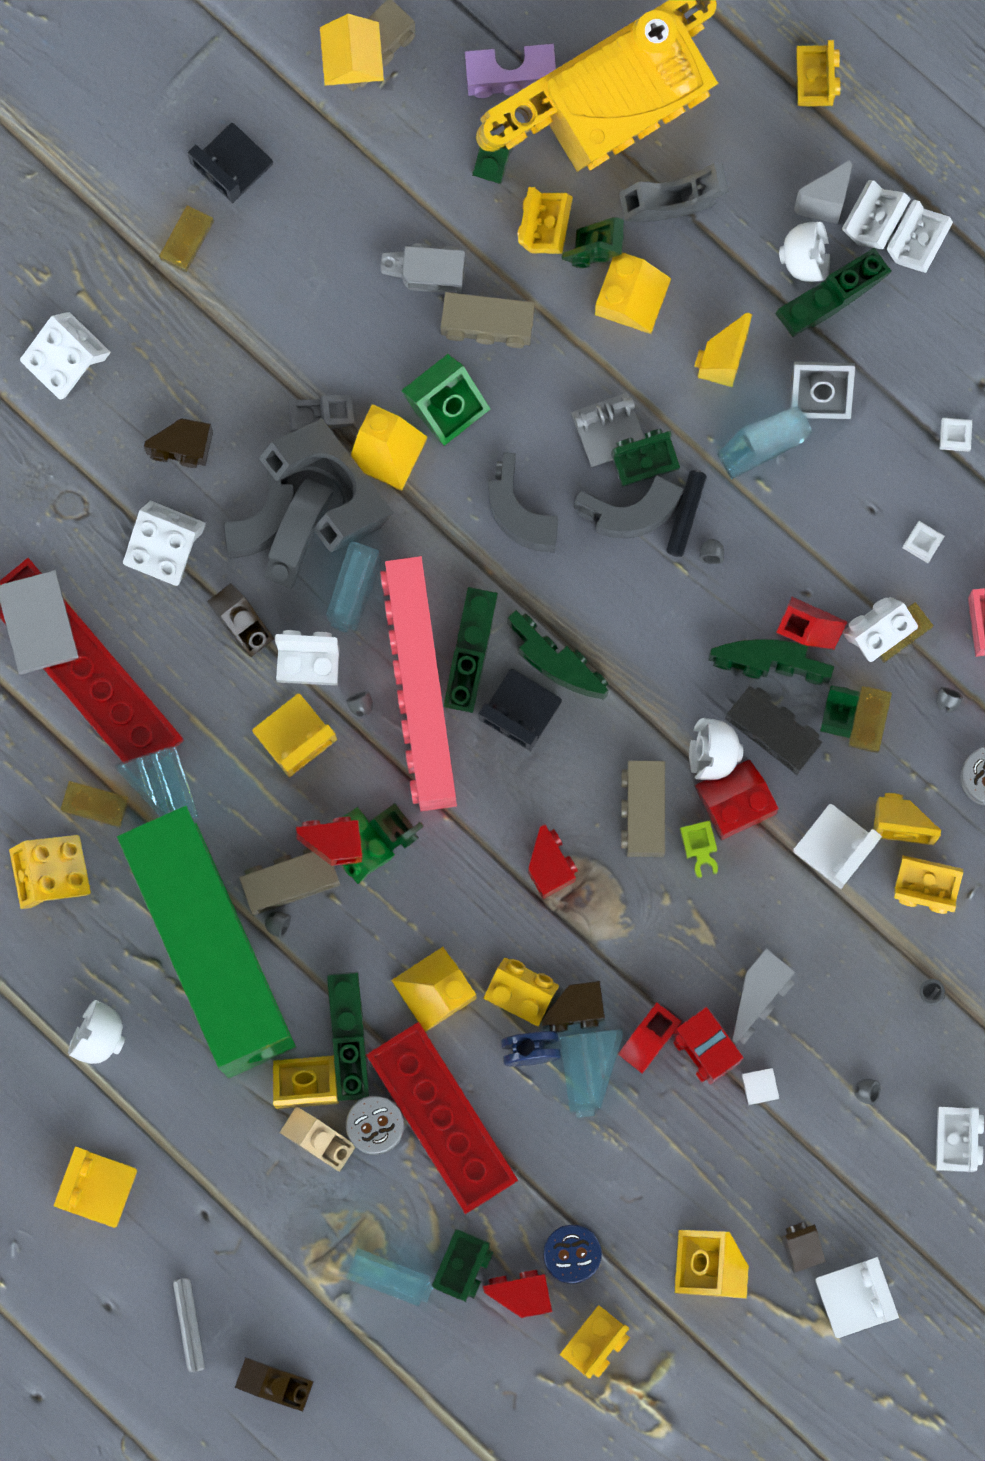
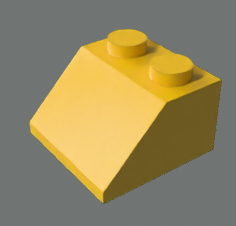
M622 252L621 255L612 258L595 305V315L651 334L671 278L644 259Z

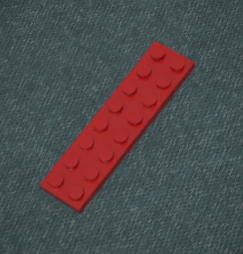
M27 558L0 580V585L42 573ZM64 600L79 659L46 667L43 670L138 780L185 740ZM0 603V619L6 625Z

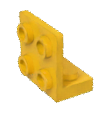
M296 694L252 730L253 734L289 778L337 741L335 732L328 724H324L301 694Z
M79 835L26 840L9 849L21 909L32 908L47 900L87 896L91 893Z
M75 1146L53 1206L116 1228L135 1180L137 1169Z
M598 1305L559 1355L588 1379L593 1374L599 1378L610 1364L606 1359L613 1349L618 1353L630 1339L626 1334L629 1327L625 1324L623 1325Z

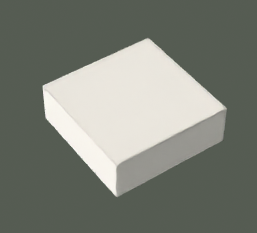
M942 418L939 449L970 452L972 420Z
M918 521L902 548L929 563L945 536Z
M773 1068L742 1074L748 1106L779 1099Z

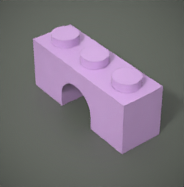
M554 44L524 46V62L519 68L514 70H505L497 64L494 49L465 51L468 96L475 95L477 98H487L495 93H504L509 96L518 93L556 69Z

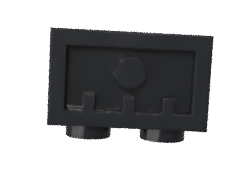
M230 123L203 150L195 144L187 152L190 164L232 204L273 165V160L234 123Z
M510 669L488 705L486 703L483 705L478 716L481 722L531 752L562 703V699L514 669Z

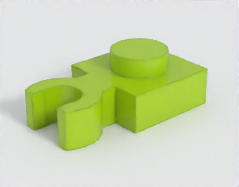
M710 820L681 827L679 830L687 859L696 857L697 860L694 866L696 877H702L700 867L704 864L711 866L713 875L717 874V862L709 855L710 853L717 852Z

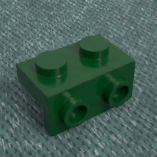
M612 217L577 229L575 249L563 252L561 259L571 262L573 267L588 268L590 264L607 262L609 258L621 255L624 239V220Z
M656 429L645 433V439L634 442L633 438H627L616 443L617 447L612 450L611 455L622 487L680 469L671 441V431L663 433L662 429Z
M455 1229L431 1288L464 1302L467 1301L468 1296L474 1299L481 1284V1281L476 1279L481 1267L487 1269L494 1253L489 1250L490 1243Z

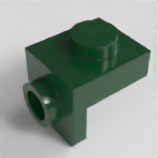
M505 145L499 150L489 152L480 147L472 176L501 184L513 148L508 150Z
M830 686L820 732L850 738L860 698L859 691L851 690L847 687Z
M396 803L369 822L391 852L400 845L406 849L418 840L419 837L416 833L424 827L421 822L412 826Z

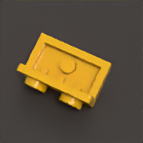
M827 40V45L796 47L797 106H833L835 96H840V77H835V67H839L840 52L839 49H834V40Z
M528 187L527 196L523 200L524 212L522 223L517 232L519 244L530 253L562 254L573 197L568 193H541L535 187Z
M902 855L894 887V898L906 906L915 907L917 904L928 906L931 911L936 913L955 912L963 869Z
M504 958L498 966L483 999L539 1026L559 985L548 975L543 973L537 974L527 969L518 960Z

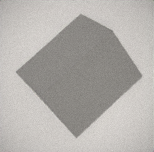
M850 160L798 190L794 211L797 215L838 224L853 166Z
M794 362L791 372V418L851 419L855 363Z

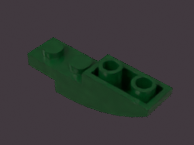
M873 248L828 275L825 281L778 308L775 314L790 335L794 337L811 326L814 328L878 284L892 271L876 249Z
M472 587L467 588L443 705L445 708L470 713L474 712L493 625L492 622L498 597L497 592Z
M515 610L507 618V624L525 642L519 648V655L542 675L560 686L588 697L604 700L608 696L609 690L606 688L609 685L608 682L598 671L592 673L585 664L588 661L577 649L572 652L566 646L557 653V645L547 635L542 637L535 630L537 627L536 623L526 613L521 615Z
M755 639L727 643L711 648L708 659L714 662L713 666L719 669L730 671L731 667L742 670L743 675L753 679H760L761 676L767 678L771 666L776 668L775 671L781 675L791 677L793 674L804 676L805 681L815 685H822L823 682L829 684L834 670L832 665L805 658L808 649L807 645L781 640Z
M359 972L327 974L338 1101L362 1099L369 1096Z

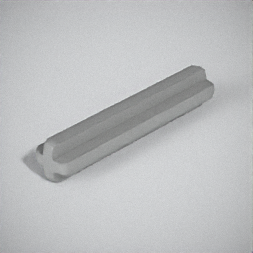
M189 1278L176 1279L173 1282L187 1370L189 1372L201 1371L205 1365L191 1280Z

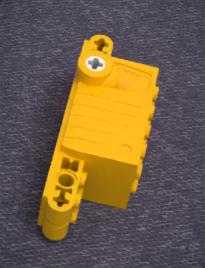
M668 0L652 11L646 12L639 19L488 110L480 118L482 125L476 132L478 145L483 150L489 152L499 150L505 145L510 150L528 137L526 132L531 130L533 134H536L550 126L577 172L586 166L589 170L599 166L610 158L607 153L613 151L614 155H617L635 143L633 137L638 136L640 140L660 128L659 121L662 120L664 124H667L685 112V105H688L689 109L711 96L708 91L719 83L699 52L692 37L705 29L703 23L715 13L716 0ZM690 9H698L697 12L686 19L684 14ZM515 112H519L524 116L525 123L518 122L515 118ZM502 125L504 126L505 130L499 135H491L490 131H495Z

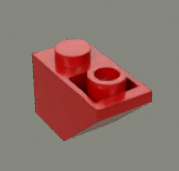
M791 597L779 622L777 633L803 645L834 650L847 621Z
M338 817L332 819L333 823L320 824L319 820L302 822L301 827H296L297 840L329 865L362 862L363 856L358 820L351 821V817Z
M546 824L539 829L528 868V874L543 900L576 881L574 873L578 872L571 857L568 855L564 858L559 847L563 844L555 829L549 831Z
M657 1002L618 1055L643 1074L672 1037L676 1028L681 1025L682 1021Z
M537 1269L519 1273L520 1279L507 1281V1276L488 1279L489 1285L483 1286L486 1295L520 1318L552 1312L545 1274L538 1275Z

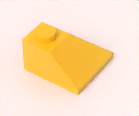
M745 313L707 341L705 351L699 349L694 366L700 368L698 378L733 387L749 332L752 314Z
M372 404L359 429L351 457L365 475L402 491L428 437L400 416Z
M885 793L884 797L879 796L876 801L873 829L882 836L881 839L934 845L940 838L941 829L910 800H903V795Z
M441 947L391 980L425 1032L477 999L476 993L444 947Z
M679 1230L674 1293L747 1298L749 1266L731 1233L725 1231Z

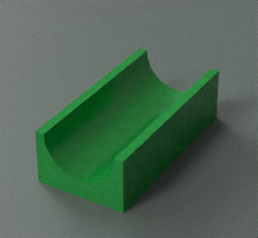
M183 806L116 836L218 1068L229 1079L297 1048L197 823H194L188 807Z

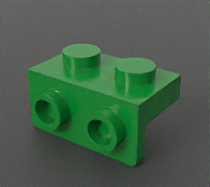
M357 807L342 817H351V821L358 820L363 856L362 862L343 864L345 872L359 884L371 872L389 862L395 854L393 851H390L368 819Z

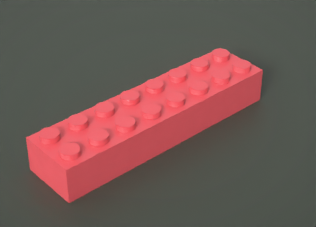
M422 556L385 561L386 571H380L384 596L390 595V600L384 601L388 626L394 625L395 629L389 631L392 655L398 654L399 660H393L396 685L402 684L403 690H397L400 714L407 715V720H401L404 743H411V750H406L405 752L409 774L415 773L416 779L410 781L413 804L419 803L420 812L457 807Z

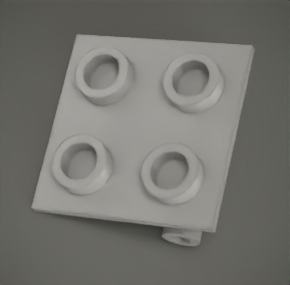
M628 393L571 412L591 468L613 461L611 452L617 447V442L627 438H633L634 442L645 439L634 411V402L631 397L629 398Z

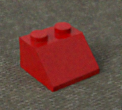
M750 759L736 765L734 770L726 777L718 780H704L694 785L721 841L776 815L779 810L765 780Z

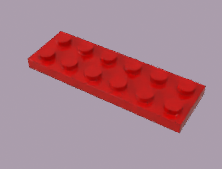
M419 1022L366 1054L465 1215L518 1182L517 1177Z

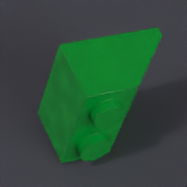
M449 354L445 355L401 390L414 412L443 446L490 410L489 405L465 367Z

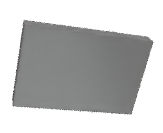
M56 570L0 585V603L20 675L79 659Z

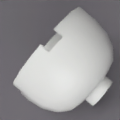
M807 222L797 225L786 236L784 246H780L779 257L781 264H786L787 270L794 278L804 282L824 281L829 275L830 254H825L824 244H829L823 223Z
M709 718L699 719L693 730L699 732L697 741L691 740L689 748L691 773H697L694 778L701 780H718L726 777L734 770L737 762L742 760L743 745L739 744V738L735 730L725 722Z
M94 1000L83 1015L85 1019L80 1028L77 1026L68 1049L69 1056L90 1064L106 1061L112 1053L118 1054L125 1042V1037L121 1036L123 1029L121 1017L110 1006Z

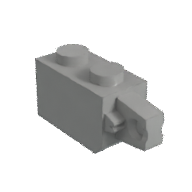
M416 243L412 247L405 246V252L382 254L381 274L403 278V284L408 290L458 294L463 292L465 251H461L458 247L443 246L442 249L430 248L427 244Z

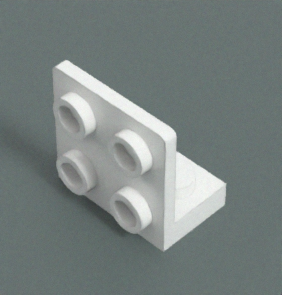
M70 312L50 317L20 361L59 399H64L89 365L105 361L111 352Z
M150 500L139 510L123 564L177 586L181 582L193 542L203 533L206 523Z
M285 630L283 634L275 635V642L278 648L277 682L338 686L340 648L336 637H332V634L328 632H314L313 636H302L300 631Z
M829 804L797 844L793 852L838 888L842 889L882 836L874 829L868 833L834 805Z
M878 1257L826 1274L815 1280L836 1338H841L899 1318Z

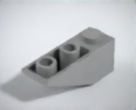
M767 948L745 974L731 1039L734 1045L738 1041L745 1044L755 1032V1029L751 1027L758 1017L764 1021L775 1008L771 1002L778 993L784 997L795 984L791 980L795 972Z

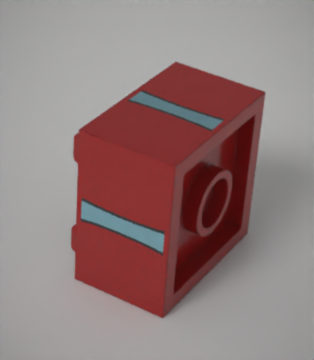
M707 1007L676 1028L673 1034L675 1036L673 1044L678 1051L684 1049L697 1066L696 1076L700 1082L707 1080L711 1085L739 1065L744 1059Z

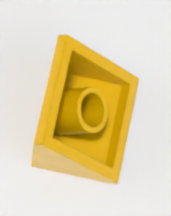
M346 14L320 27L325 86L384 81L379 22Z
M334 1055L273 1060L274 1107L276 1109L296 1108V1106L308 1107L339 1104Z

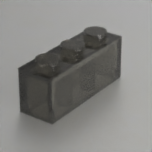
M749 686L729 710L725 720L798 776L822 744V741L818 739L820 735L810 726L805 725L802 727L794 720L796 716L786 707L781 706L779 709L770 702L771 696L763 689L757 687L755 690Z

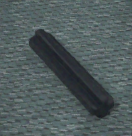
M691 470L689 472L666 552L674 557H682L684 555L707 478L705 473L698 470Z

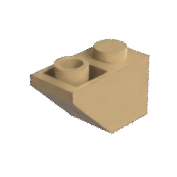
M297 1106L279 1132L338 1172L341 1171L355 1149V1146L348 1139Z

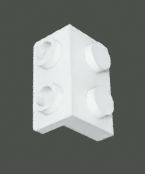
M868 180L842 230L859 246L884 249L911 199L904 192L884 190L875 181Z
M913 200L909 208L904 211L898 229L891 235L887 251L896 264L926 273L953 222L949 216L926 210L920 201Z
M889 597L876 602L873 605V609L866 615L858 616L850 621L849 627L843 631V635L848 642L858 646L865 658L872 662L915 631L918 625L903 602Z
M979 1107L937 1108L936 1170L977 1171V1165L983 1164V1146H978V1134H983L984 1116L979 1115Z

